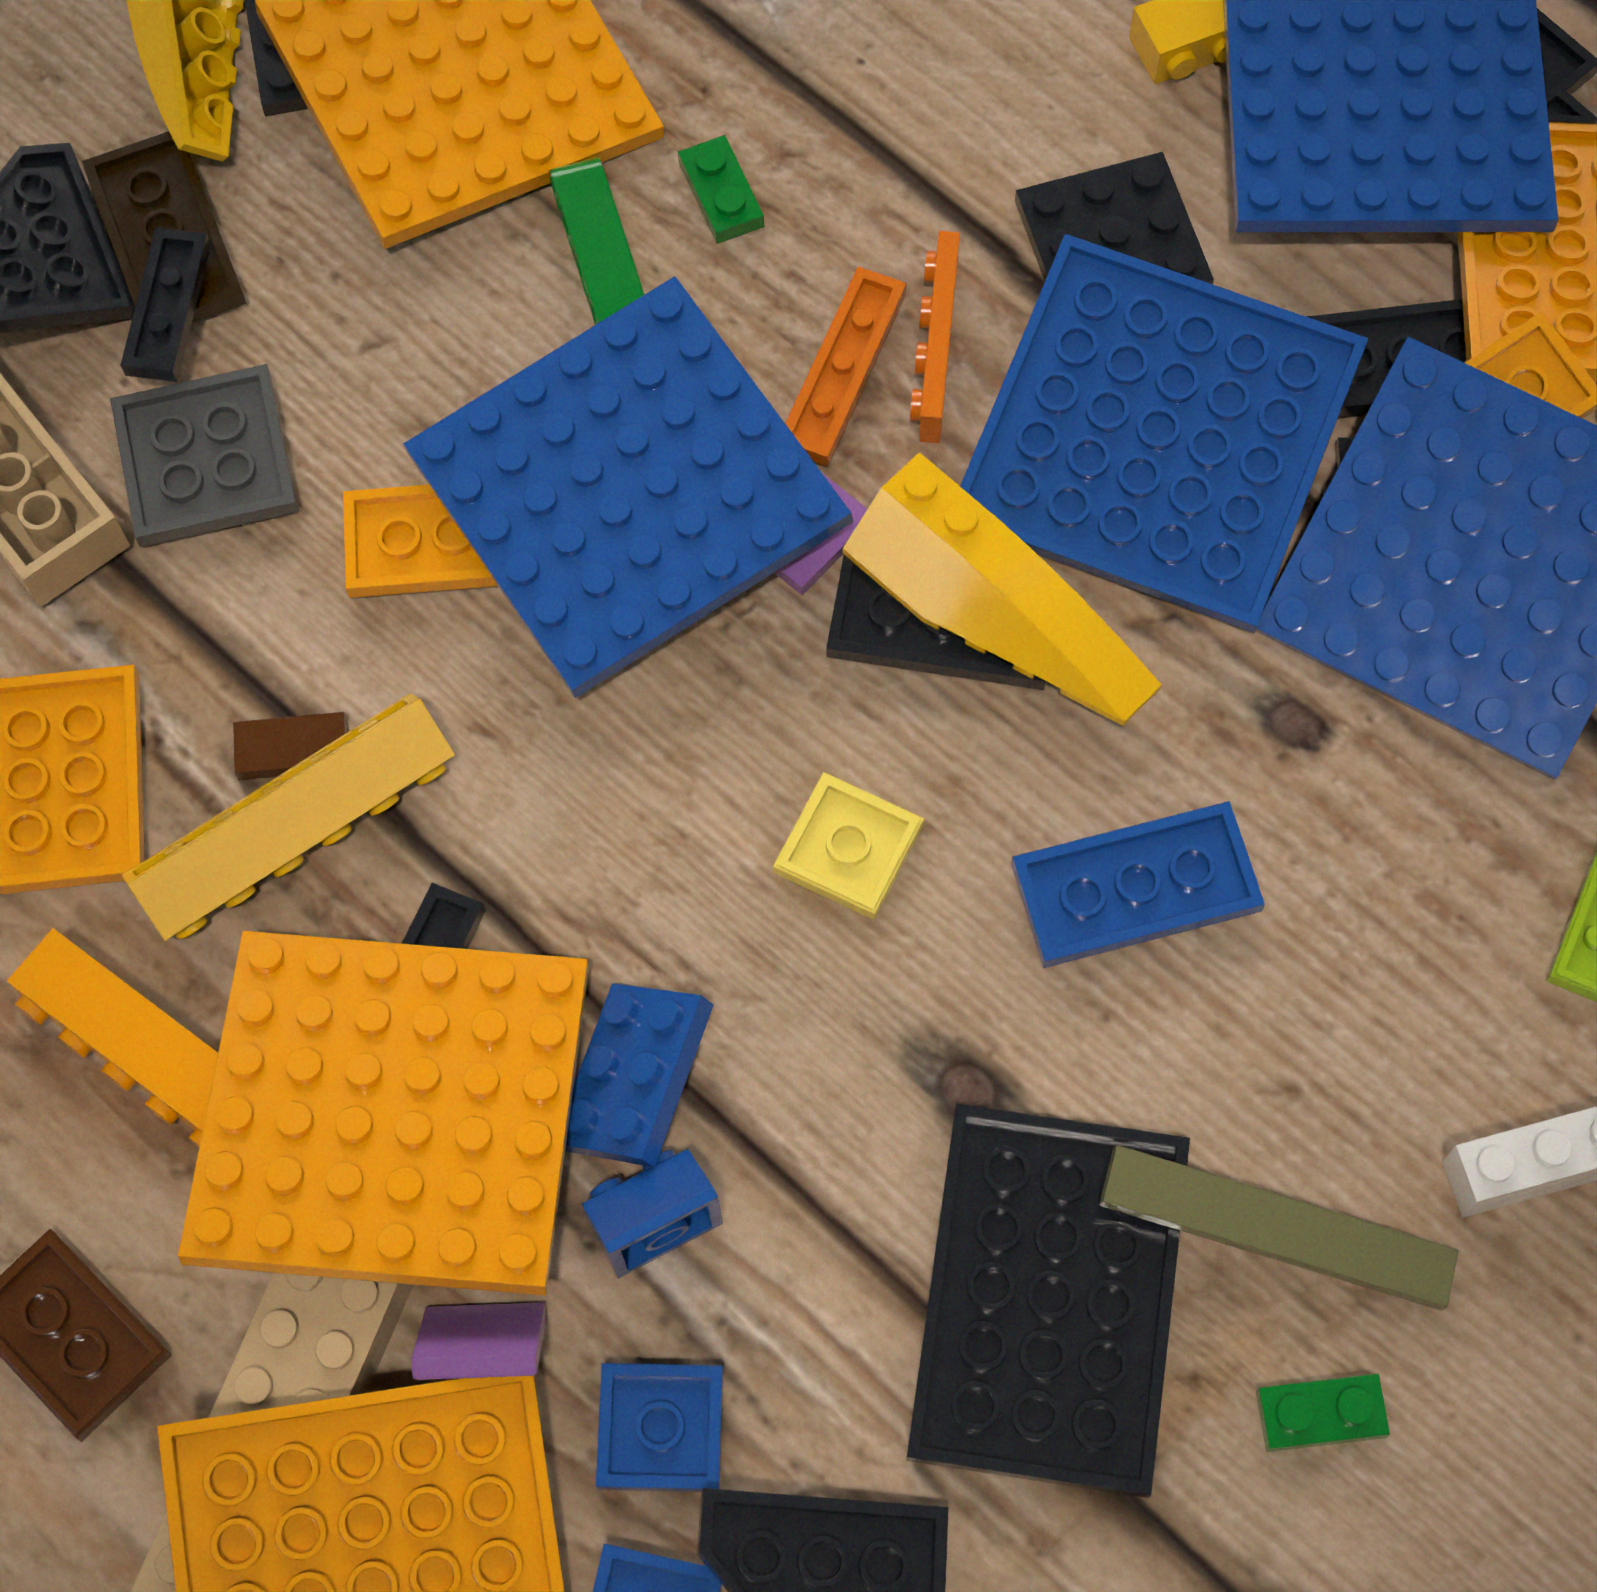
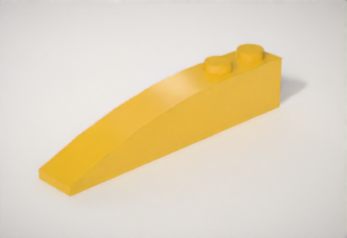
M126 0L134 40L147 82L179 150L223 162L229 154L233 105L229 102L230 88L236 84L237 68L232 65L233 54L240 44L241 30L236 28L237 14L243 9L244 0Z
M920 452L881 487L843 547V554L923 623L937 630L942 627L964 638L966 645L983 654L986 650L1012 663L1014 670L1031 679L1037 676L1060 688V694L1122 726L1161 690L1162 684L1069 584L1002 521Z

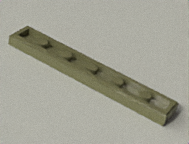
M1116 1145L1112 1150L1099 1206L1440 1311L1448 1307L1458 1249L1120 1145Z

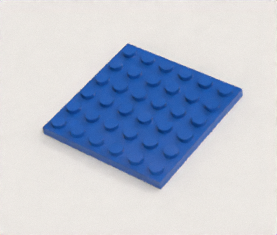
M1223 0L1236 232H1554L1558 223V210L1536 0Z
M1065 234L960 487L1002 521L1038 555L1255 633L1366 348L1368 338Z
M676 276L403 443L409 457L574 698L579 697L853 523L852 512Z
M1407 337L1270 596L1258 622L1256 632L1556 780L1597 704V425L1411 337Z

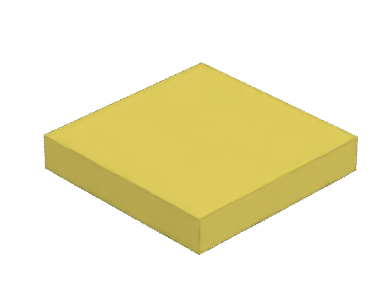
M823 772L773 865V873L875 920L924 826V818Z

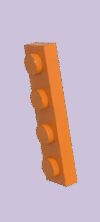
M939 231L937 251L927 250L924 282L934 284L932 297L922 296L919 328H928L929 334L928 343L917 342L915 374L924 375L923 389L912 390L910 421L920 422L919 442L940 444L960 232Z
M859 266L857 267L785 422L815 463L828 467L906 296L907 283Z

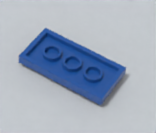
M1230 801L1013 856L1011 862L1043 968L1262 912L1265 906Z

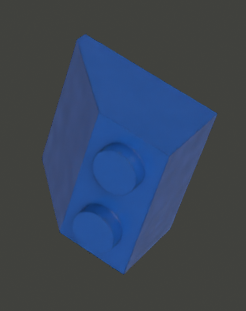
M689 1149L675 1155L673 1150L660 1153L655 1168L642 1166L644 1172L624 1182L620 1177L605 1181L589 1193L590 1200L582 1203L585 1215L618 1279L723 1224L718 1195Z

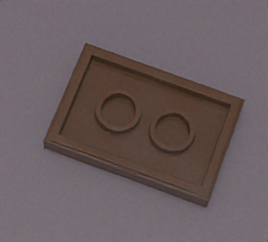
M49 1229L0 1275V1357L71 1434L81 1442L172 1356L52 1229Z

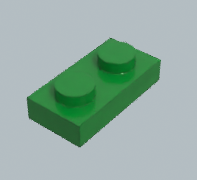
M726 135L678 151L679 165L716 244L765 227L763 212Z
M1379 1373L1261 1387L1256 1391L1266 1452L1383 1439L1390 1435Z

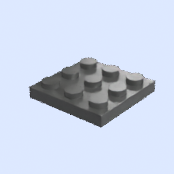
M267 364L110 398L134 535L140 547L299 512L272 377Z

